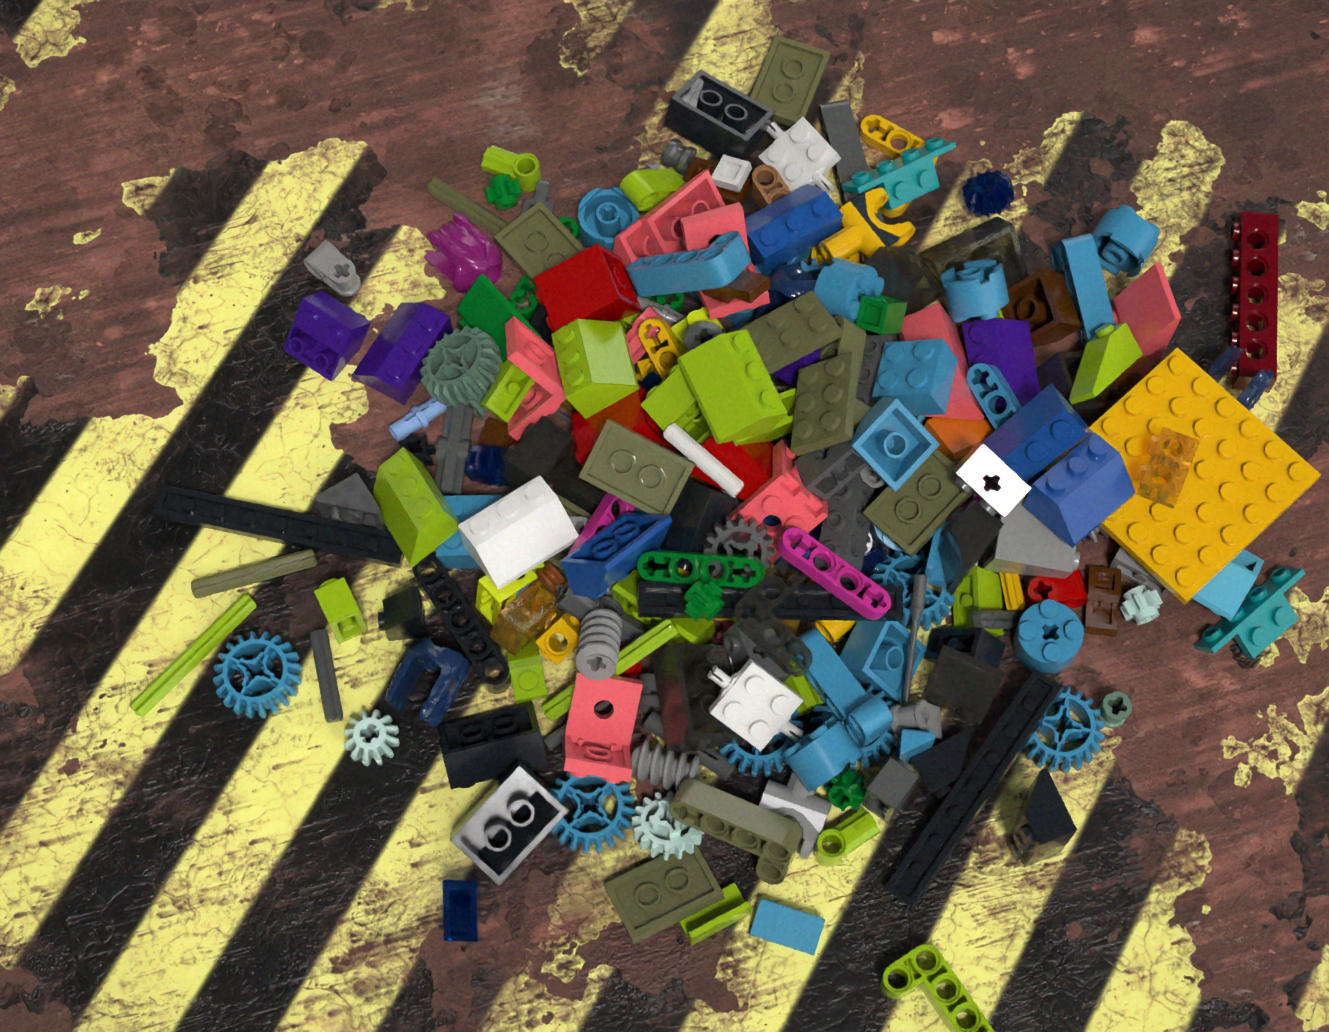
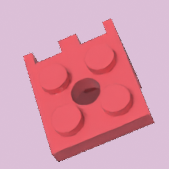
M740 202L680 218L685 251L708 248L711 245L708 242L714 235L739 231L749 253L744 211ZM752 262L743 270L757 273ZM703 290L696 291L710 320L724 318L733 313L755 309L770 303L767 290L751 304L738 298L726 304L704 295Z
M513 316L505 323L507 359L535 381L507 423L508 434L517 441L523 435L531 433L547 415L555 413L566 398L555 349Z
M782 439L773 447V477L729 515L732 522L737 521L739 514H743L744 522L748 523L752 517H755L757 528L763 524L766 526V535H771L774 542L769 547L774 548L775 556L767 557L772 563L781 557L777 550V542L787 529L799 528L808 534L828 517L827 501L805 488L794 463L800 456L791 451V447ZM769 515H775L781 519V522L776 526H768L763 522V519ZM792 540L789 546L792 547L797 542ZM759 543V544L757 545L758 548L756 549V551H757L758 553H760V543Z
M577 669L562 740L564 771H568L569 774L580 778L588 777V775L598 776L609 783L630 782L633 770L630 742L643 687L642 680L612 675L605 680H591L583 676ZM602 700L609 701L613 705L612 711L606 715L598 714L594 710L597 702Z

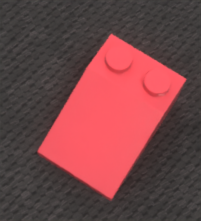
M1160 262L1151 266L1119 293L1111 303L1115 324L1127 323L1143 353L1140 358L1151 355L1153 360L1162 358L1181 319Z

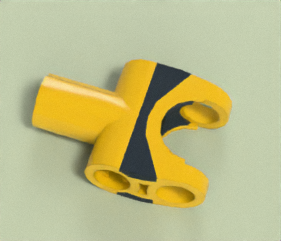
M876 188L859 195L839 209L843 214L841 224L843 229L819 243L821 254L829 265L834 263L831 261L833 258L847 259L860 250L871 264L878 263L896 252L913 236L916 229L910 221L902 224L888 225L877 219L875 214L889 199V194L884 188Z

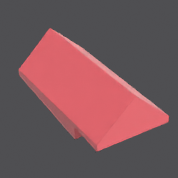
M703 170L615 237L613 253L621 257L625 269L628 264L641 257L685 251L680 218L726 206L709 171Z
M940 303L905 316L901 333H899L900 341L944 339L958 359L946 414L924 416L982 421L984 419L982 407L967 383L969 366L955 323L952 322Z

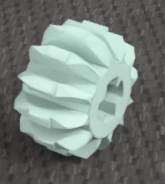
M375 709L370 718L366 711L363 710L360 712L362 720L358 721L355 718H350L349 722L354 729H345L343 734L349 739L344 743V747L347 751H352L350 755L352 760L356 761L362 758L363 765L369 766L372 758L375 759L377 765L383 764L381 758L383 754L393 758L394 753L389 747H397L400 742L398 738L394 737L399 733L397 725H391V716L386 715L381 718L380 711ZM372 733H376L378 738H372L371 743H367L365 738H371Z

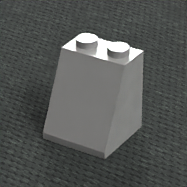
M1022 499L1005 518L998 513L993 517L990 516L983 569L990 572L1064 579L1073 573V570H1077L1080 552L1076 551V546L1070 547L1024 508L1023 505L1026 499Z

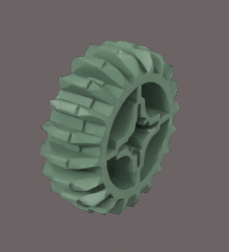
M465 326L462 330L455 328L450 335L444 333V338L441 341L435 340L436 345L433 349H427L429 356L421 360L424 366L420 369L421 381L428 390L429 395L445 406L450 404L455 408L460 403L467 406L470 399L478 401V396L482 392L488 393L487 387L490 384L496 383L494 376L501 373L499 366L503 363L500 356V348L495 343V340L478 327L472 329L468 326Z

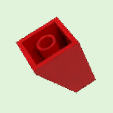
M597 243L534 277L537 286L535 294L539 302L546 308L548 313L546 322L552 332H556L576 319L615 322L643 311L621 257Z
M640 384L639 390L587 419L578 411L571 414L573 423L571 434L577 445L575 456L582 467H584L608 418L676 452L675 447L664 438V431L640 405L647 395V392Z
M712 435L701 445L743 481L744 487L736 497L744 501L773 477L774 445L770 441L735 446L733 441L717 444ZM696 465L694 466L691 475L724 490Z

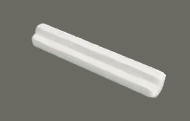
M672 423L666 428L663 433L664 438L689 460L693 461L699 469L729 495L735 497L743 489L744 483L676 423Z

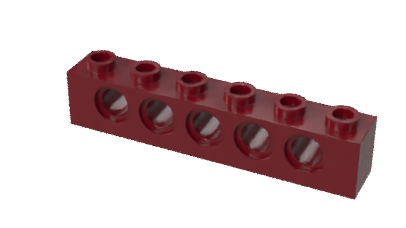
M1242 211L1237 222H1233L1231 225L1230 240L1235 241V249H1232L1230 254V267H1234V276L1230 279L1229 294L1234 295V303H1231L1228 318L1229 322H1233V331H1230L1228 346H1236L1245 350L1227 371L1228 377L1232 378V389L1244 390L1260 370H1271L1274 374L1272 383L1263 392L1269 393L1277 381L1279 214ZM1248 244L1255 245L1258 249H1254ZM1248 271L1255 272L1258 276H1253ZM1247 298L1254 299L1257 304L1250 302ZM1246 325L1255 327L1257 331L1250 330ZM1246 353L1255 355L1257 359L1248 357Z

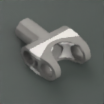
M792 770L787 785L768 780L759 806L786 817L800 826L802 830V848L799 857L808 859L819 835L822 833L832 802L815 796L817 789L808 793Z

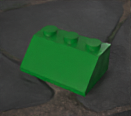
M481 274L476 279L456 309L459 320L457 326L459 329L462 330L465 326L472 329L478 327L483 332L485 331L500 348V356L503 363L508 360L505 323L513 316L542 339L536 330L484 274Z

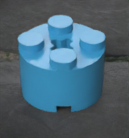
M600 187L590 191L583 197L578 209L579 236L583 245L589 248L597 243L613 252L615 237L639 219L638 210L618 187L603 190Z
M1120 205L1118 209L1106 211L1091 234L1096 244L1101 268L1115 275L1119 271L1127 272L1126 277L1138 275L1158 244L1160 230L1155 224L1147 222L1137 215L1134 209L1128 205Z
M836 257L831 260L834 263L830 267L824 266L815 284L814 293L832 317L841 315L856 324L861 297L880 295L884 289V279L878 277L877 271L871 266Z
M985 259L967 262L963 264V270L955 272L953 267L941 275L947 309L952 322H962L970 317L980 316L982 320L992 319L999 315V309L1009 303L1003 267L1001 263L997 265L996 260Z
M1047 599L1034 604L1023 613L1014 631L1013 646L1015 656L1019 663L1031 672L1037 669L1042 673H1059L1072 663L1083 641L1084 627L1078 616L1069 607L1055 600ZM1043 636H1044V637L1049 636L1050 639L1045 640V639L1043 638Z
M832 716L818 726L811 734H806L782 754L785 756L787 764L808 793L842 772L847 763L851 762L852 764L863 755V752L840 720L837 721Z

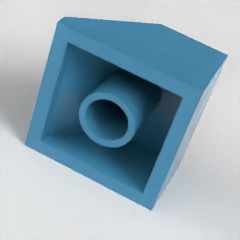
M884 396L861 419L850 443L852 449L894 492L903 485L940 445L897 398Z
M857 621L840 655V659L857 681L861 683L863 688L867 689V686L872 684L874 686V693L877 694L883 691L885 693L884 698L900 704L903 699L911 633L898 621ZM918 639L916 640L912 678L927 649Z

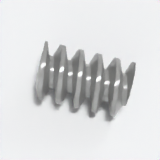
M600 608L592 610L582 619L575 663L578 671L591 680H605L616 672L615 666L619 657L623 622L621 617L610 609Z
M647 739L644 740L640 747L637 746L632 754L633 770L631 778L636 772L638 780L642 782L650 776L651 785L657 786L662 780L663 788L667 790L675 783L676 792L683 780H699L701 766H699L698 755H695L689 763L687 762V752L683 751L678 759L674 758L673 747H670L664 755L662 754V744L658 743L653 751L649 750V740Z

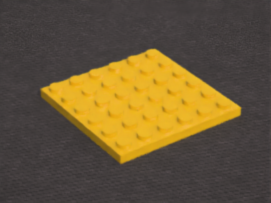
M1178 347L1089 427L1093 433L1098 434L1120 452L1135 490L1134 496L1099 526L1184 605L1318 481L1321 476L1316 469Z

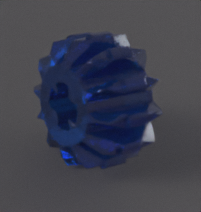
M987 169L982 174L976 172V177L968 178L967 184L962 187L965 206L969 213H974L977 218L986 215L989 219L993 214L1001 215V210L1010 209V203L1015 200L1012 181L1008 174H1002L1000 169L994 172Z
M484 444L481 446L476 445L471 447L468 457H466L464 465L466 467L465 475L471 481L479 482V484L498 487L510 486L515 482L516 475H518L519 457L512 450H506L504 447L487 446Z

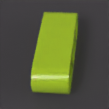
M674 169L635 170L622 180L619 188L638 211H650L685 185L686 182Z

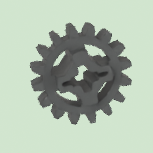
M739 514L737 521L732 522L728 515L725 516V525L722 526L718 522L714 523L715 534L712 532L706 533V540L709 543L703 544V553L717 554V548L721 541L724 549L720 554L744 555L739 551L733 552V546L739 550L744 549L746 556L754 557L753 552L760 543L758 559L762 561L766 569L772 567L771 561L767 558L775 556L774 548L769 547L774 543L772 536L766 535L767 528L764 524L758 528L756 527L757 521L755 517H752L747 523L744 522L743 514ZM716 560L712 561L709 565H712L710 568L711 575L714 577L721 573L722 578L725 572L723 564ZM748 564L745 568L733 569L732 574H746L749 580L750 577L756 575V572L751 570L750 564Z

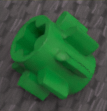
M502 174L489 179L490 187L484 188L488 205L495 204L497 210H506L518 205L517 198L522 197V190L518 179L512 181L510 174Z
M700 580L697 581L683 597L688 603L685 606V612L695 621L700 617L710 621L725 604L720 599L724 590L713 580L708 584H704Z
M851 768L843 774L840 772L830 779L824 787V790L829 792V801L835 807L840 808L841 811H844L849 806L856 810L863 802L862 799L867 789L863 788L864 777L852 771Z

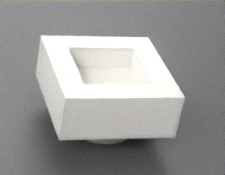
M723 155L711 177L716 186L740 192L752 167L749 161Z

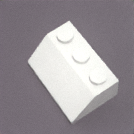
M540 475L458 525L464 547L497 590H500L569 547L579 537L558 496Z

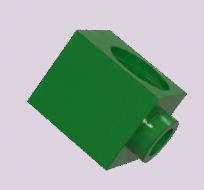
M884 295L862 296L856 325L881 335L901 333L907 302Z

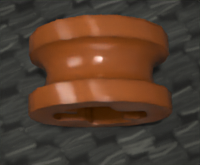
M546 561L544 563L545 568L543 570L538 569L535 573L545 586L555 593L557 585H564L566 580L549 561Z

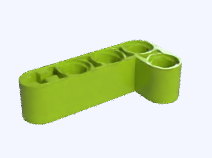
M930 944L920 945L885 969L880 980V987L887 997L900 999L920 987L950 1032H976L978 1029L981 1032H995L936 947ZM919 955L929 956L933 961V969H921L916 963V957ZM893 973L902 975L906 986L902 989L893 988L888 982V976ZM939 984L949 985L953 990V998L949 1000L940 998L936 992V986ZM957 1014H969L973 1020V1027L970 1029L961 1028L956 1021Z

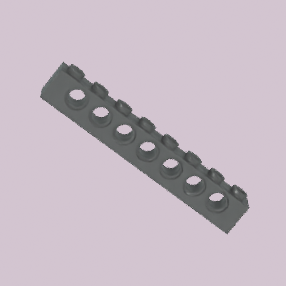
M866 335L856 398L872 408L876 404L872 394L885 342H895L890 335ZM859 472L827 500L828 517L823 520L819 542L861 572L871 524L863 516V512L875 500L877 488L870 487L865 483ZM816 557L815 567L821 571H827L828 565L826 561ZM848 577L840 578V583H853Z

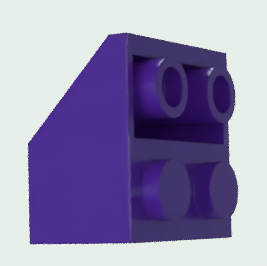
M320 291L302 298L282 350L329 381H333L361 348L371 322L326 292Z

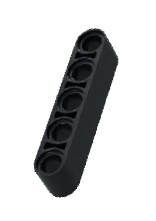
M432 554L427 555L412 568L417 585L463 656L469 659V665L483 687L492 694L505 692L511 684V675L507 662L440 560ZM427 568L436 569L435 574L431 577L421 576L422 571ZM444 593L453 595L449 602L440 603L437 601L438 597ZM459 619L470 621L469 625L463 629L454 627L455 622ZM478 644L487 647L486 651L480 655H474L470 652ZM499 670L504 675L498 681H491L487 678L489 673Z

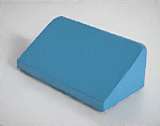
M903 729L896 745L895 761L902 760L909 764L911 758L932 748L936 733Z
M760 899L750 935L814 956L825 919Z

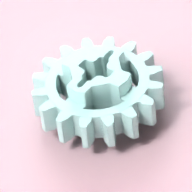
M669 791L667 797L662 798L659 792H656L654 801L645 797L643 799V807L636 806L635 817H632L634 841L640 840V849L642 851L650 848L651 857L653 858L658 853H663L665 861H668L670 854H675L678 860L682 859V851L684 850L692 854L694 852V844L700 845L702 834H704L699 830L678 822L670 815L669 805L673 800L672 791Z

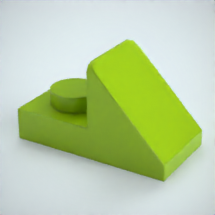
M506 360L499 366L501 373L494 376L496 383L492 384L480 403L481 406L505 423L509 422L535 382L510 360Z
M536 636L505 641L516 704L548 698L539 647L535 643L537 640Z

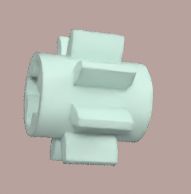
M1141 585L1123 595L1125 601L1120 609L1126 621L1133 619L1137 625H1142L1160 615L1157 609L1160 608L1163 602L1156 589L1150 592L1145 585Z

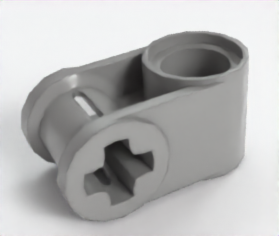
M324 240L303 260L306 268L316 278L325 282L339 295L349 297L359 291L361 281L356 274L355 265L329 241Z
M920 700L912 706L903 707L895 705L891 707L890 712L893 716L891 727L894 733L900 735L903 729L934 732L936 736L933 744L942 741L941 711L939 706L932 705L925 700Z

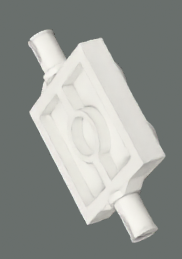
M804 117L785 132L776 122H771L770 124L773 129L768 126L766 132L775 141L758 156L765 165L773 166L779 172L791 192L809 184L812 186L817 185L821 190L826 191L828 195L831 194L824 185L832 192L835 186L825 176L830 168L841 160L839 154Z
M750 658L742 669L731 677L717 666L712 668L713 672L709 671L707 677L722 687L719 696L708 708L710 714L750 744L762 751L773 736L779 732L784 733L793 742L799 740L797 736L801 738L803 730L796 727L789 720L793 712L804 700L798 693Z

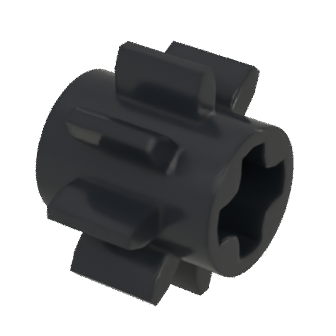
M410 433V438L406 439L405 442L399 440L400 449L404 447L410 453H413L425 467L427 465H434L429 455H434L436 450L434 445H428L427 435L420 438Z

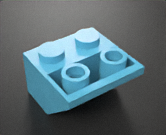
M1244 549L1192 599L1208 607L1213 613L1231 621L1258 577L1264 560Z

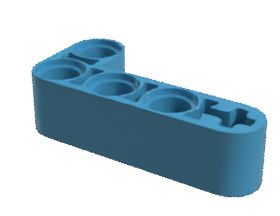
M731 231L719 236L705 249L638 258L627 265L626 271L639 297H649L726 286L735 280L750 264L751 258L740 232Z
M1090 233L1059 240L1050 249L1053 267L1056 272L1063 271L1082 327L1078 330L1083 351L1086 344L1096 336L1095 331L1107 323H1112L1113 326L1116 325L1096 244Z
M978 363L968 370L967 383L996 431L1016 414L1022 406L1003 374L996 366ZM981 372L989 373L990 376L986 378L988 384L980 383L979 380L983 378ZM991 388H999L998 390H995V391H992V390H991ZM1002 396L1007 402V407L1003 413L999 414L995 409V401ZM989 476L990 484L995 487L996 484L993 482L995 476Z
M813 627L786 645V649L794 663L859 747L864 748L891 728L893 716L887 705L876 695L870 698L819 630Z

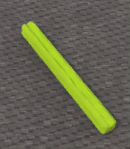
M246 593L242 594L130 703L131 709L138 716L144 717L257 607L256 602Z
M665 618L621 649L617 665L615 666L616 672L613 675H620L676 636L679 632L676 624L671 619ZM574 683L543 704L542 710L544 715L551 721L556 720L569 711Z

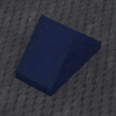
M443 880L444 941L478 942L481 889L478 881Z

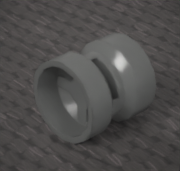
M660 674L640 675L638 680L643 681V687L637 711L651 714L653 710L657 711L658 714L667 713L669 702L666 699V693L670 690L671 679Z

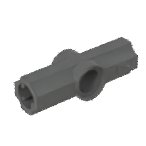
M459 404L456 408L452 405L447 406L443 435L439 437L437 443L436 464L438 467L435 483L443 496L462 495L465 470L469 467L471 461L472 441L470 437L474 410L464 404Z
M568 581L562 586L555 598V606L582 621L587 613L595 609H610L616 612L623 622L620 644L629 645L650 630V628L625 614L619 602L610 596L591 599L585 596L573 595Z

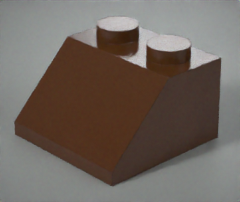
M1041 268L1007 289L1009 303L1001 308L1004 319L1029 322L1033 348L1058 342L1082 328L1063 274Z

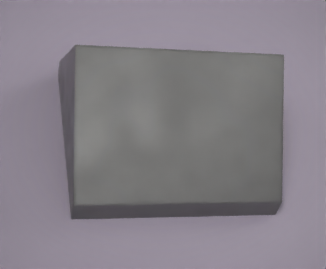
M357 472L317 495L316 503L322 517L387 531L380 507Z

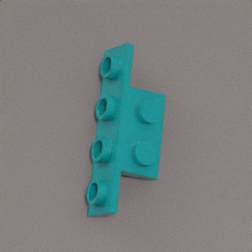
M942 137L928 139L924 142V146L918 149L905 150L900 153L901 157L895 160L879 162L876 164V168L869 172L863 171L852 175V180L841 184L842 189L860 194L879 185V188H884L889 194V199L884 204L885 209L893 210L940 187L933 158L956 148V143L954 141L942 140Z
M1286 566L1275 569L1263 585L1252 589L1248 593V598L1242 602L1231 621L1224 618L1216 626H1212L1203 632L1202 638L1194 644L1196 650L1215 654L1234 637L1247 658L1254 659L1299 619L1283 593L1306 574L1304 570Z

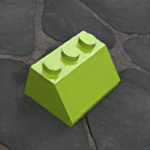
M576 319L551 334L565 398L585 419L640 389L624 326L620 322Z
M747 329L720 334L677 359L717 444L770 433L788 413Z
M402 447L379 466L372 496L380 507L386 526L409 564L414 567L459 530L458 525L460 521L424 464L406 448Z
M634 570L626 578L614 585L612 597L619 602L625 614L651 629L665 618L638 617L639 581H657L645 580L637 570ZM669 618L676 624L679 632L664 644L693 662L714 634L715 622L712 621L713 619L707 621L705 618H699L697 621L692 618Z

